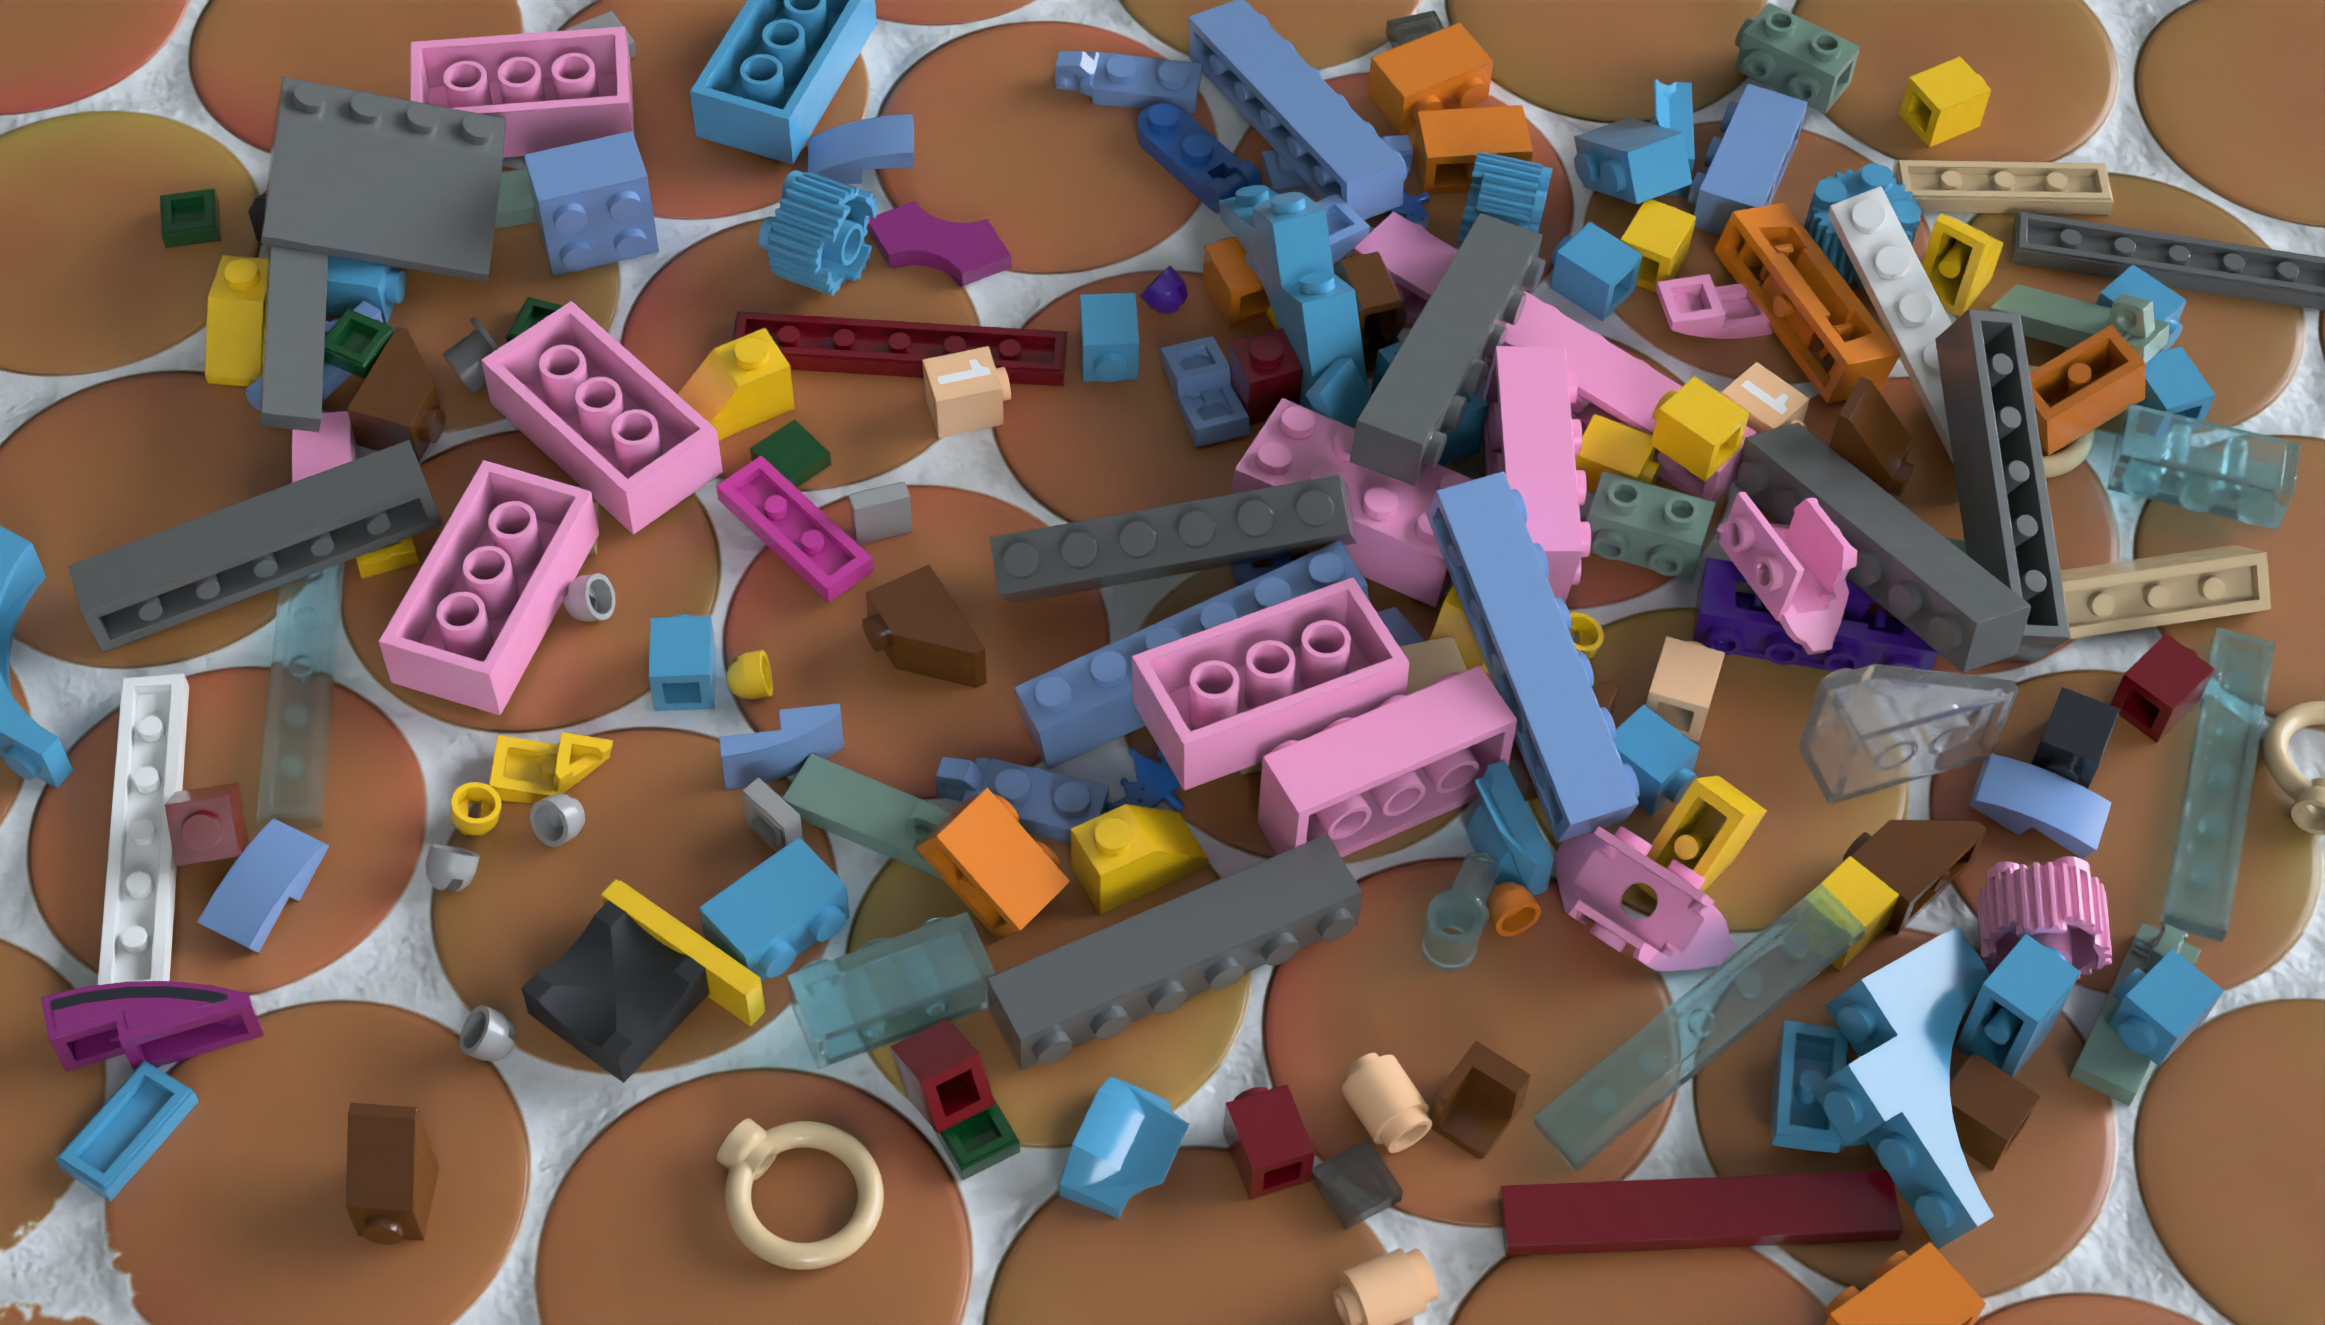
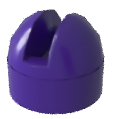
M1169 265L1151 282L1139 297L1157 312L1170 314L1179 310L1180 306L1185 303L1188 292L1182 276Z

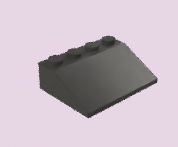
M283 77L273 127L261 244L487 282L503 164L505 118Z

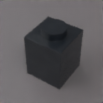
M2062 687L2031 764L2058 774L2088 789L2101 762L2120 709Z

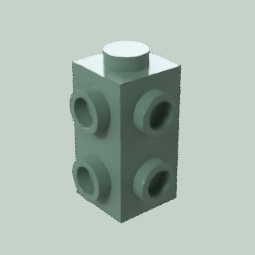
M1768 3L1755 19L1749 17L1745 20L1736 36L1735 46L1740 49L1735 70L1787 96L1806 101L1808 106L1826 114L1851 84L1860 46Z
M1603 471L1596 492L1586 491L1585 503L1579 507L1580 521L1589 522L1590 552L1598 554L1605 559L1620 560L1655 570L1662 575L1677 576L1693 581L1707 537L1715 502Z

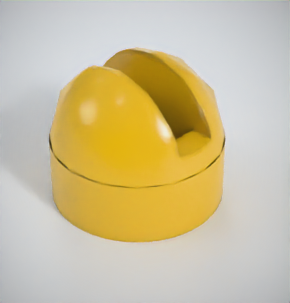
M1570 612L1571 630L1569 632L1575 633L1574 645L1577 652H1583L1589 660L1596 654L1603 643V629L1590 615L1582 612Z
M764 650L745 652L732 660L726 674V683L733 694L741 699L751 700L772 696V673Z
M470 782L461 785L455 790L451 798L450 817L453 826L463 835L484 836L495 827L499 820L502 805L501 798L494 788L485 783ZM469 803H480L478 818L468 817Z

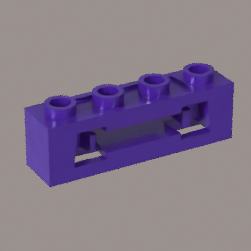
M1706 558L1697 593L1692 641L1701 643L1707 648L1725 652V655L1734 654L1764 659L1779 665L1794 664L1824 669L1839 675L1855 674L1885 679L1900 685L1915 684L1926 686L1938 652L1897 618L1886 616L1885 610H1877L1876 615L1866 613L1870 603H1879L1852 581L1846 580L1849 590L1848 600L1832 649L1823 653L1808 655L1801 644L1794 642L1787 635L1781 623L1775 620L1755 592L1752 595L1736 591L1735 581L1748 582L1732 561Z

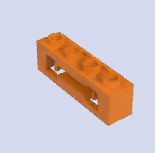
M1784 202L1733 211L1714 252L1738 284L1742 283L1746 288V295L1758 310L1759 306L1770 320L1769 326L1825 402L1828 404L1847 400L1860 376L1871 380L1880 392L1901 353L1787 204ZM1762 266L1759 275L1761 280L1765 281L1762 286L1748 267ZM1817 337L1824 344L1823 350L1818 352L1820 359L1827 360L1833 358L1835 360L1828 374L1811 353Z

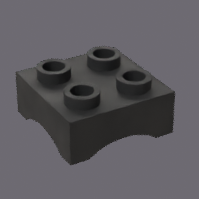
M608 901L593 916L587 928L567 952L552 965L536 973L521 988L529 1015L623 1083L710 993L706 971L702 965L689 956L680 954L659 942L611 901Z

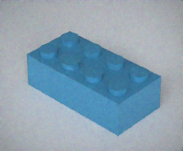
M747 0L690 90L696 137L793 165L877 25L875 0Z

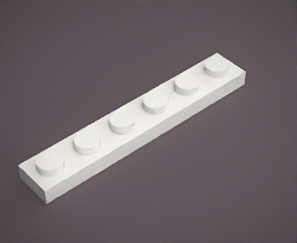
M1880 186L1830 205L1828 217L1891 342L1901 353L1899 358L1953 463L1935 341L1952 323L1884 190Z
M184 673L122 678L98 985L135 981H170L177 866H175L165 804L175 792L182 791L189 699V685Z

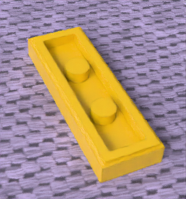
M615 879L601 894L603 906L608 901H611L659 942L680 954L689 956L702 965L706 971L710 992L707 996L750 1027L764 1014L765 1003L761 978L621 880Z

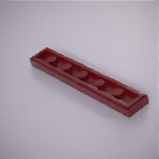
M737 311L732 341L766 328L789 363L791 370L924 378L923 359L989 346L995 367H1005L1009 383L1064 386L1068 331Z
M1887 1170L1500 1186L1498 1194L1505 1256L1898 1240L1903 1231L1894 1182Z

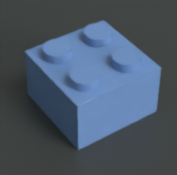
M632 131L524 155L537 226L552 276L582 271L587 268L659 252L648 176Z

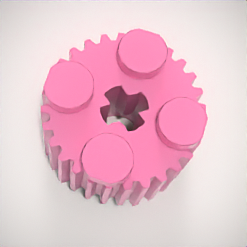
M2066 856L2054 862H2047L2042 866L2038 862H2033L2030 867L2014 862H2000L1986 870V886H1981L1980 894H1977L1980 958L1990 974L1993 973L2025 934L2040 944L2059 951L2068 963L2081 971L2080 974L2090 975L2092 973L2091 968L2101 970L2104 966L2112 964L2106 891H2104V885L2099 884L2097 877H2091L2090 865L2087 861L2075 856Z

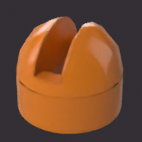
M1502 882L1495 886L1486 901L1488 918L1501 936H1514L1526 931L1537 922L1541 915V908L1532 892L1525 886L1514 882Z

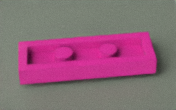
M759 456L716 486L718 500L828 603L874 572L873 557L762 456Z

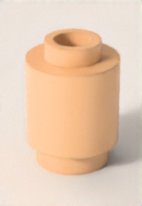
M1369 1053L1357 1059L1348 1067L1345 1072L1347 1080L1341 1087V1093L1376 1144H1384L1390 1153H1397L1412 1146L1428 1133L1432 1127V1121L1427 1116L1429 1106L1395 1056L1384 1055L1379 1057L1377 1053Z
M1398 1248L1340 1272V1288L1333 1290L1336 1309L1345 1325H1394L1425 1312L1427 1303L1438 1299L1439 1296L1434 1273L1426 1257L1419 1249L1405 1253L1402 1249Z

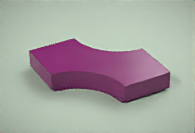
M916 201L876 215V218L869 217L870 221L867 225L868 234L888 266L892 267V269L910 265L932 267L947 273L960 286H964L1011 268V254L988 219L971 223L944 221L925 212Z

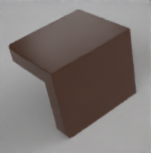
M1475 1041L1435 1094L1429 1117L1432 1121L1431 1129L1478 1159L1485 1158L1523 1107L1531 1075Z
M1977 1054L1970 1055L1950 1082V1099L1953 1120L1962 1151L1993 1171L2027 1124L2041 1095Z

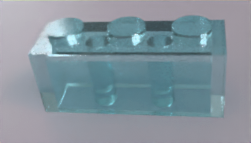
M2129 404L2115 438L2107 490L2277 530L2294 497L2301 443Z
M964 912L950 918L941 916L930 919L918 929L891 939L877 938L871 940L858 951L832 960L819 959L812 961L802 967L799 972L788 975L787 979L791 1007L816 1067L821 1069L914 1035L946 1018L952 1021L988 1008L987 978L996 975L968 912Z

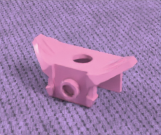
M1739 492L1727 521L1724 524H1718V543L1775 620L1781 623L1787 635L1794 642L1801 644L1808 655L1823 653L1832 649L1849 595L1845 577L1849 570L1857 565V550L1844 538L1840 529L1819 506L1816 498H1807L1793 509L1795 513L1790 525L1770 524L1747 493Z
M1598 826L1594 833H1587L1563 841L1553 859L1565 909L1564 912L1586 925L1589 918L1596 921L1589 933L1620 953L1627 942L1636 947L1633 957L1655 971L1694 970L1711 966H1723L1735 945L1729 937V927L1726 919L1713 905L1715 901L1699 890L1706 879L1675 859L1672 860L1667 869L1646 856L1652 845L1622 826L1619 827L1615 835ZM1643 883L1651 886L1655 891L1657 906L1649 917L1639 920L1632 919L1623 911L1621 904L1622 896L1631 885Z

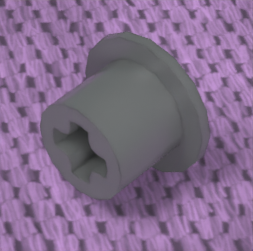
M475 317L471 318L470 321L476 330L442 354L473 395L486 386L481 360L499 349L498 345Z

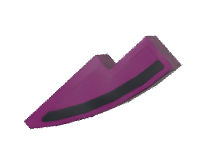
M175 981L120 982L82 987L41 997L49 1041L65 1071L126 1054L134 1071L144 1060L157 1068L264 1036L261 1022L249 994L213 985Z

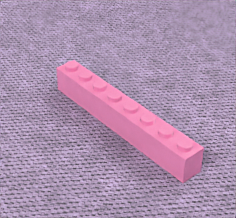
M1393 211L1354 247L1353 255H1363L1377 251L1380 253L1406 307V320L1415 324L1458 250L1430 234L1421 225L1412 223ZM1525 291L1524 293L1527 294L1526 301L1518 322L1515 326L1509 323L1505 326L1507 327V334L1503 346L1566 347L1567 369L1576 370L1578 381L1576 403L1570 404L1572 419H1579L1582 429L1586 430L1593 415L1596 414L1653 436L1656 420L1653 419L1652 414L1657 403L1669 390L1677 392L1682 386L1654 370L1645 361L1636 359L1608 342L1599 333L1590 331L1565 316L1553 305L1544 303ZM1487 357L1485 362L1488 363V366H1491L1493 359ZM1746 425L1740 450L1706 482L1658 449H1655L1653 461L1661 463L1658 476L1688 495L1716 502L1736 480L1745 437L1755 435L1757 432Z

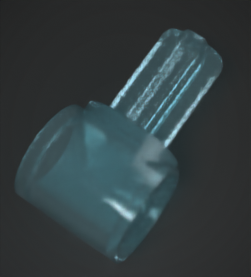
M1480 851L1478 854H1467L1451 889L1439 892L1428 905L1421 950L1427 962L1439 970L1455 972L1465 969L1476 957L1479 940L1490 917L1485 903L1500 871L1499 863L1491 859L1490 854ZM1454 928L1463 934L1451 935L1441 929Z

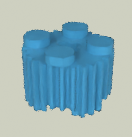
M1478 151L1456 249L1459 250L1480 213L1538 233L1553 168L1544 167L1542 164Z
M1876 163L1865 165L1862 169H1858L1857 173L1847 169L1846 174H1842L1839 171L1836 172L1835 178L1829 175L1826 179L1820 180L1814 190L1804 228L1842 278L1846 280V283L1851 285L1853 281H1857L1858 288L1861 289L1865 288L1828 217L1830 205L1881 186L1911 245H1913L1922 212L1918 201L1912 199L1913 193L1911 191L1905 192L1906 185H1897V179L1893 177L1892 171L1887 166Z
M794 170L789 173L783 183L780 207L775 210L776 217H767L759 230L758 245L760 248L769 251L767 258H770L768 265L772 267L771 272L775 273L774 275L831 296H834L835 292L839 291L840 285L845 284L846 279L851 281L860 280L861 272L866 270V262L871 258L872 246L865 244L864 237L868 233L866 226L870 221L867 216L876 218V211L878 209V203H875L876 197L870 192L813 172L803 173Z

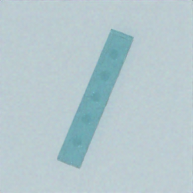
M345 562L279 586L256 821L260 831L273 818L295 829L322 828Z
M2219 627L2216 628L2211 638L2207 663L2214 667L2215 670L2200 699L2160 925L2166 923L2181 931L2221 942L2228 932L2276 642Z
M1820 884L1533 1117L1534 1126L1577 1172L1862 939L1865 935L1866 927L1823 884Z

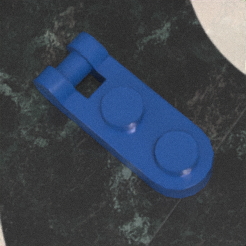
M1168 103L1154 104L1146 107L1140 113L1137 119V138L1140 146L1213 212H1220L1219 200L1235 197L1236 191L1240 188L1262 185L1260 172L1249 160L1241 161L1178 106Z

